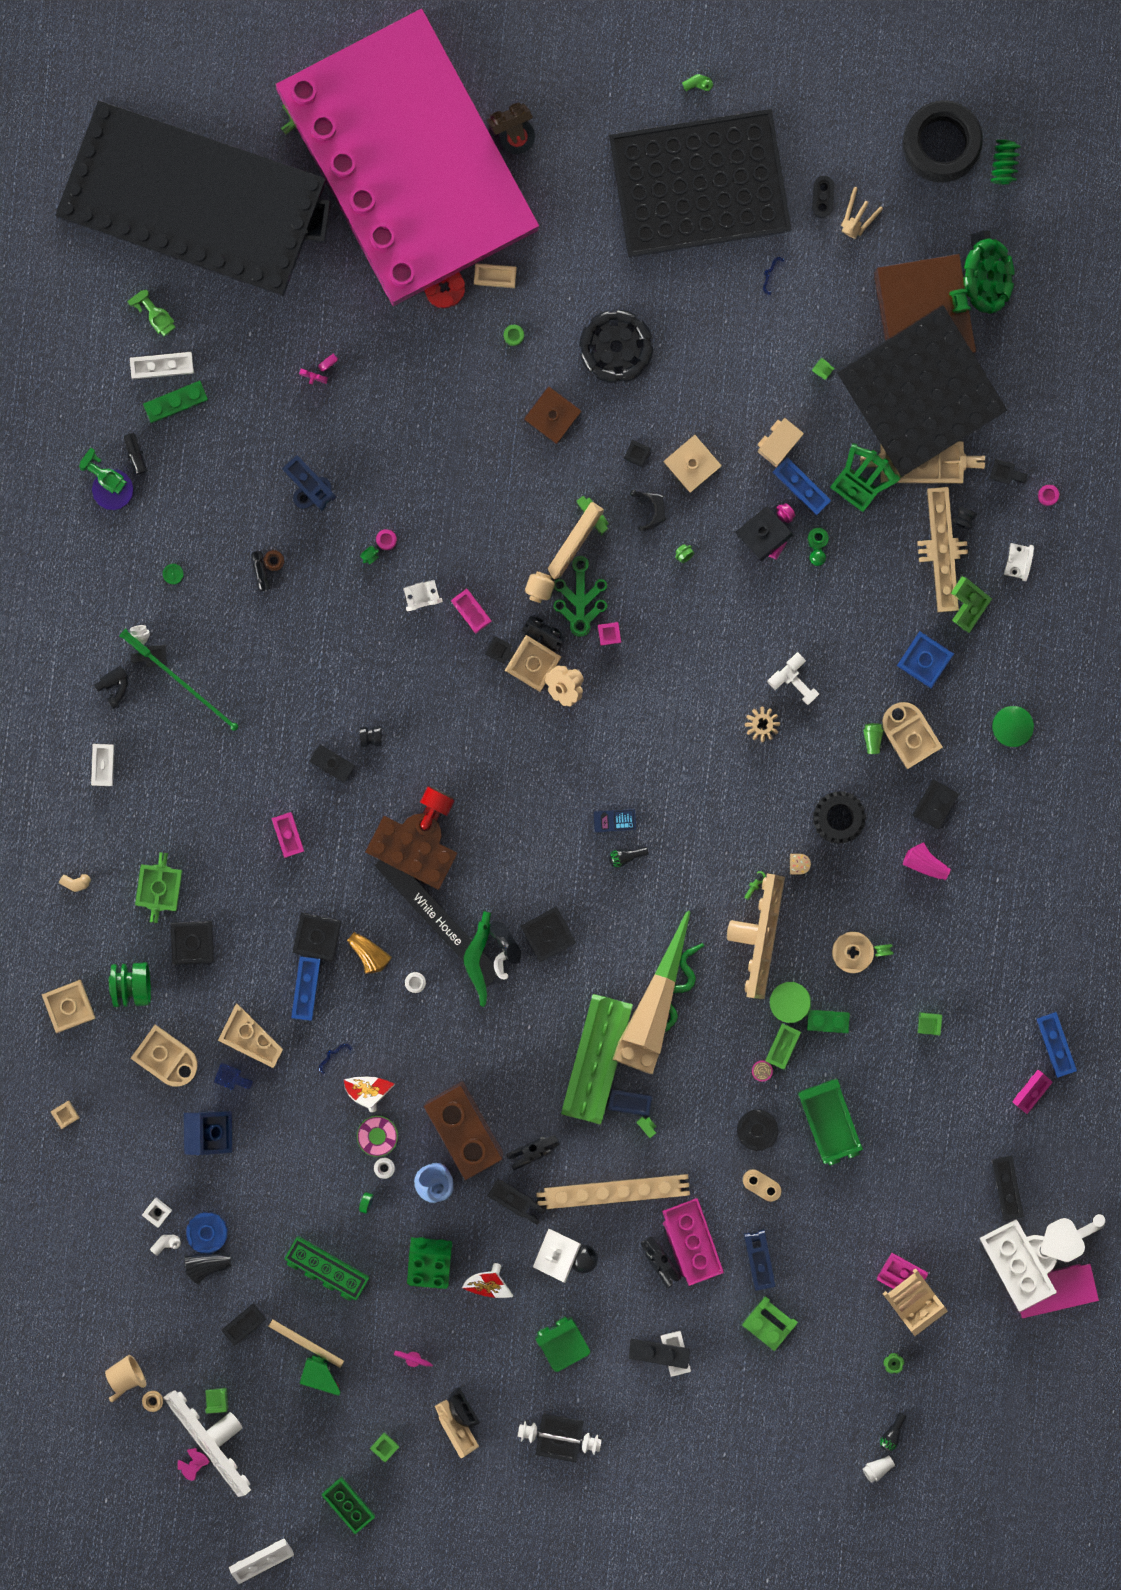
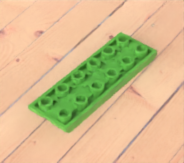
M596 994L592 995L561 1114L601 1125L618 1063L613 1060L618 1042L628 1025L633 1004Z

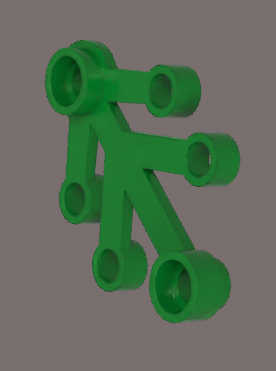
M577 556L572 562V567L576 571V595L566 586L565 581L562 579H557L554 586L556 591L561 592L576 607V616L566 608L563 600H556L553 606L555 611L561 612L570 622L571 632L575 636L583 637L590 631V622L600 612H604L607 609V603L604 600H598L595 603V607L584 616V608L600 592L606 590L607 582L603 579L597 580L595 586L584 596L585 571L589 567V562L584 556ZM577 562H584V567L579 569L576 566ZM562 582L564 584V587L562 589H558L556 587V583ZM598 582H603L605 587L599 589L597 587ZM558 602L563 603V609L558 610L556 604ZM599 602L605 604V608L603 610H599L597 608V604ZM578 623H583L584 629L578 630L576 628V625Z

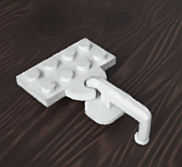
M1098 1214L1094 1217L1092 1223L1079 1230L1075 1228L1071 1220L1062 1218L1048 1225L1045 1236L1032 1235L1026 1237L1017 1219L980 1238L1019 1313L1057 1293L1047 1274L1053 1270L1057 1259L1070 1262L1081 1256L1085 1250L1082 1239L1104 1228L1105 1217Z

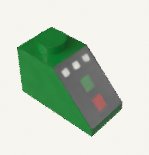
M318 1356L308 1357L299 1384L339 1396L341 1387L328 1363H325L324 1359Z

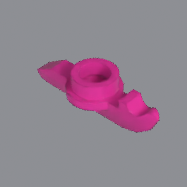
M395 1351L394 1353L395 1356L406 1359V1363L411 1367H416L419 1364L433 1367L430 1362L421 1359L417 1352L413 1351L406 1354Z

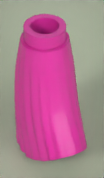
M921 843L908 850L903 861V865L938 879L946 880L951 870L929 852L925 843Z

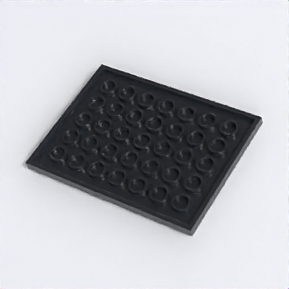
M772 109L609 135L629 258L792 231Z

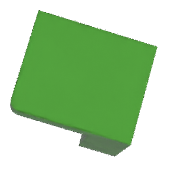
M919 1012L917 1033L940 1036L942 1015Z
M227 1388L206 1390V1414L227 1412Z

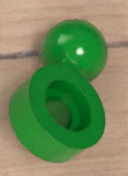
M822 528L812 529L807 537L809 546L814 549L810 554V562L815 566H821L826 561V555L822 549L827 545L829 537L828 533ZM815 535H820L822 540L817 541Z

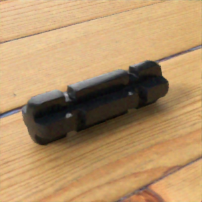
M261 551L252 552L251 557L255 563L253 566L256 579L259 581L257 583L259 591H267L270 589L269 581H267L266 567L262 561L264 559Z

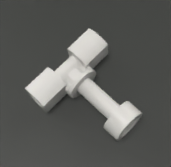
M797 652L787 662V665L780 672L777 671L767 682L774 690L784 682L787 684L791 682L805 696L802 700L808 705L819 693L814 688L810 691L797 677L799 674L797 669L806 662Z

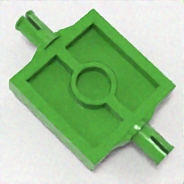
M159 852V861L156 865L141 864L135 905L144 906L151 910L149 922L158 923L159 911H177L183 870L172 869L166 866L168 853Z

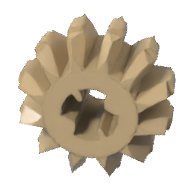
M760 707V714H758L756 709L752 710L755 718L751 715L746 716L748 720L752 721V723H745V727L752 726V729L748 730L747 734L749 735L754 731L753 740H756L758 735H761L760 741L764 742L765 734L771 740L773 738L770 731L774 734L778 733L773 726H780V722H773L778 717L777 714L772 717L769 716L772 709L769 708L767 713L764 714V707ZM759 719L767 721L768 724L765 725L766 730L757 727Z

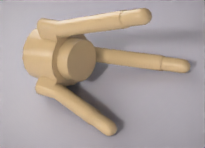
M857 187L853 188L846 215L841 224L843 227L842 232L854 239L857 236L861 237L864 230L883 210L882 207H879L860 227L862 223L859 220L868 205V201H865L856 218L851 217L849 221Z

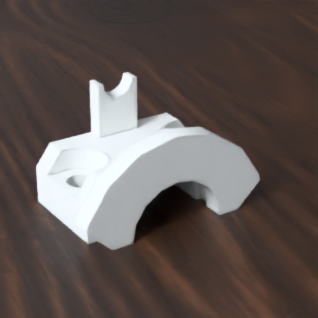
M1010 543L1004 575L1027 581L1034 546L1029 545L1027 547Z
M435 580L417 583L404 588L408 603L407 611L443 602L442 598H439Z

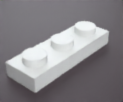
M192 352L130 358L132 379L194 373Z
M282 1539L248 1558L238 1561L230 1566L229 1569L232 1576L240 1584L294 1556V1553L286 1540Z

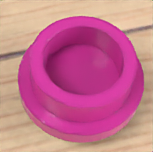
M786 503L777 506V517L782 522L791 523L793 521L792 518L795 517L793 509Z

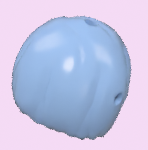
M436 1162L426 1165L415 1176V1189L418 1195L425 1201L430 1203L441 1202L448 1199L453 1192V1178L447 1167L442 1163Z

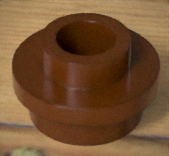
M276 550L267 552L264 556L265 567L271 571L280 570L284 565L283 555ZM273 557L278 559V563L275 565L270 563Z

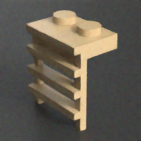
M914 1269L913 1275L889 1293L885 1291L883 1295L913 1335L916 1336L948 1311L918 1270Z

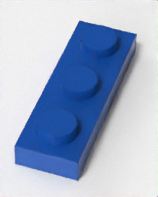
M788 457L772 472L816 516L831 502Z
M300 956L291 1018L312 1021L321 959Z
M1057 1012L1036 1018L1056 1077L1058 1078L1077 1071Z

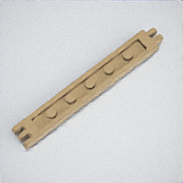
M688 1174L549 1187L544 1188V1192L536 1193V1197H545V1200L537 1201V1204L539 1206L546 1205V1209L688 1196L690 1191H681V1188L689 1187V1183H681L680 1180L689 1178Z

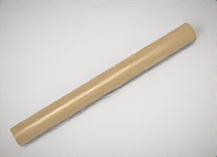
M272 1319L268 1327L341 1368L344 1360Z

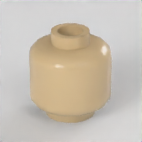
M538 571L536 574L529 576L525 592L530 595V600L541 603L542 600H549L555 586V582L551 580L552 576Z

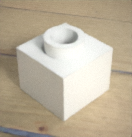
M155 1198L142 1216L159 1228L172 1209L158 1198ZM156 1208L161 1209L162 1214L160 1216L155 1215L154 1210Z

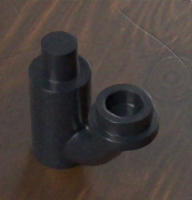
M121 665L100 677L101 681L94 685L99 692L104 688L108 690L119 683L116 695L113 696L111 694L107 698L113 709L120 707L119 702L125 694L128 685V676Z

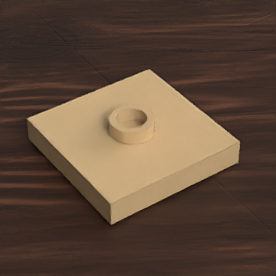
M696 435L691 437L663 461L689 493L721 467V464Z
M526 635L505 671L541 692L546 684V674L556 667L561 656Z
M81 980L42 994L56 1033L95 1019Z

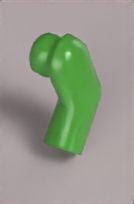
M696 74L682 82L686 92L694 87L705 91H710L713 88L712 80L701 74Z

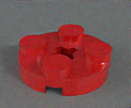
M458 272L430 286L424 292L432 305L438 308H449L457 305L462 300L465 293V282L462 275ZM440 283H449L448 287L450 288V291H444L442 293L440 291Z

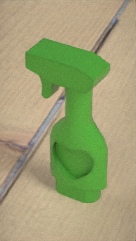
M147 290L140 291L127 301L128 304L142 312L139 304L143 303L149 311L151 325L158 334L161 333L165 337L176 328L173 324L174 320L166 310L155 307L148 298L149 292Z

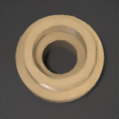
M149 1391L143 1396L142 1404L147 1411L155 1412L162 1407L163 1397L157 1391ZM151 1397L156 1398L157 1403L155 1405L150 1404L149 1399Z

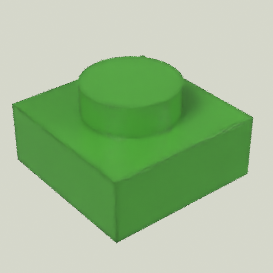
M642 1116L636 1121L649 1138L656 1134L654 1130L656 1125L649 1117L645 1120Z
M384 1432L370 1449L386 1462L399 1448V1445Z

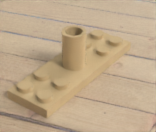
M767 873V877L763 879L762 889L764 890V895L759 901V910H761L759 925L731 920L728 926V941L755 945L753 960H750L748 966L750 978L745 984L746 997L765 999L785 880L783 876Z

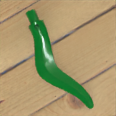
M484 911L482 920L478 924L477 933L464 954V966L477 990L480 1006L482 1007L486 1005L487 990L479 961L490 934L489 923L491 917L490 912Z

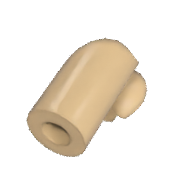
M82 874L80 878L74 880L63 875L59 884L77 892L86 889L91 879L86 874Z

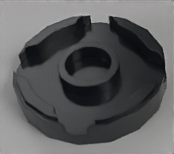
M760 1109L751 1110L745 1113L739 1120L737 1135L745 1147L754 1151H761L771 1147L776 1141L778 1125L774 1117L768 1112Z

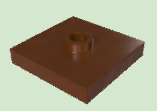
M548 386L524 420L555 444H558L582 411Z

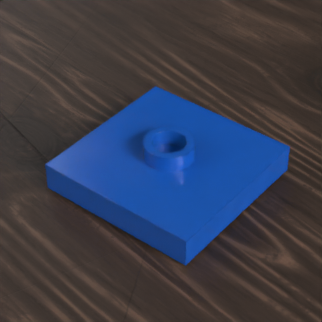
M919 631L897 664V667L927 687L932 688L954 653Z

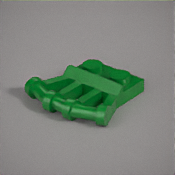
M852 443L846 467L830 488L863 512L879 492L897 483L901 478L898 474L895 475L888 464L889 461L879 457L875 450L871 451L858 447L856 443ZM855 454L866 457L856 472L851 469ZM872 461L878 467L869 479L866 480L860 474ZM883 470L888 480L875 487L872 483Z

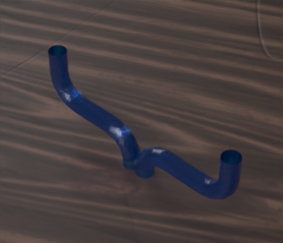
M776 257L771 268L765 270L766 280L763 285V291L766 294L771 295V292L766 290L769 281L768 273L773 270L777 260L784 262V258Z
M344 1043L335 1051L330 1049L326 1053L327 1058L319 1065L320 1072L322 1074L325 1073L322 1070V1066L330 1059V1053L336 1054L343 1047L351 1050L350 1045Z

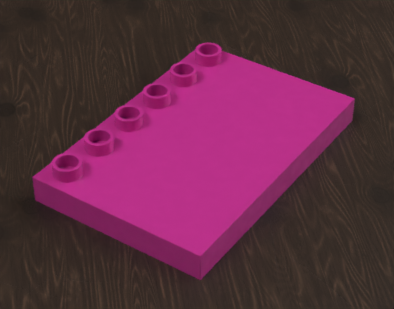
M422 9L276 84V91L323 178H326V183L392 306L409 299L430 286L451 277L538 231L539 224Z

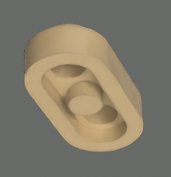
M751 1169L743 1175L744 1186L763 1199L771 1202L780 1197V1185L758 1170ZM753 1176L757 1178L755 1184L749 1182V1179ZM768 1188H774L775 1193L769 1195L767 1193Z

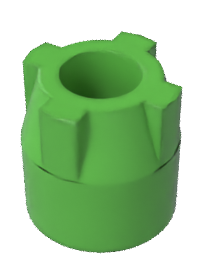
M823 358L812 369L815 374L824 380L834 370Z

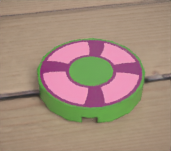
M381 1115L365 1119L357 1131V1142L361 1150L373 1157H382L389 1154L395 1148L398 1140V1130L395 1124Z

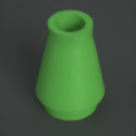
M865 724L863 732L868 754L880 753L884 731L882 724Z

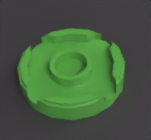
M785 982L773 990L770 997V1008L778 1020L786 1023H796L808 1015L811 1008V997L802 985L795 982Z

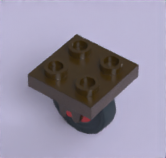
M518 102L509 106V110L492 113L486 121L495 135L498 134L499 143L505 151L518 155L525 153L532 147L535 140V132L528 120L532 119L533 116L524 103L520 104Z

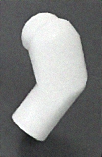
M162 1235L150 1250L158 1256L164 1248L177 1249L181 1245L180 1238L176 1235Z

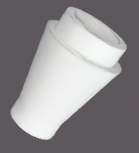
M888 1455L885 1458L867 1463L866 1467L863 1468V1472L871 1483L874 1481L878 1482L895 1464Z

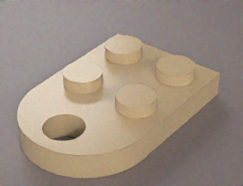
M906 702L897 703L885 712L882 720L884 733L906 769L943 748L921 711L913 704ZM898 708L903 711L904 715L901 720H895L892 717L894 709Z
M156 1024L131 1057L133 1061L170 1086H183L189 1083L196 1075L198 1068L197 1058L192 1050ZM182 1066L190 1068L191 1074L189 1077L184 1078L180 1075L179 1070Z

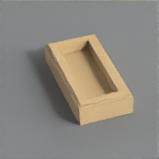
M476 263L474 285L515 288L517 267Z

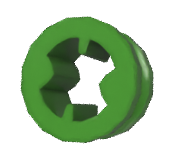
M892 944L874 946V949L877 950L875 957L893 955L891 951Z

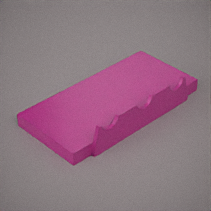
M698 1198L663 1210L665 1218L663 1225L666 1229V1235L673 1249V1255L679 1266L680 1274L686 1277L688 1286L724 1273Z
M1077 1264L1052 1270L1047 1276L1057 1293L1020 1313L1021 1318H1027L1099 1301L1091 1264L1082 1266Z

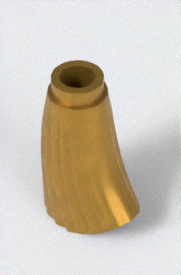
M356 932L347 940L360 957L365 974L381 972L392 958L379 946Z

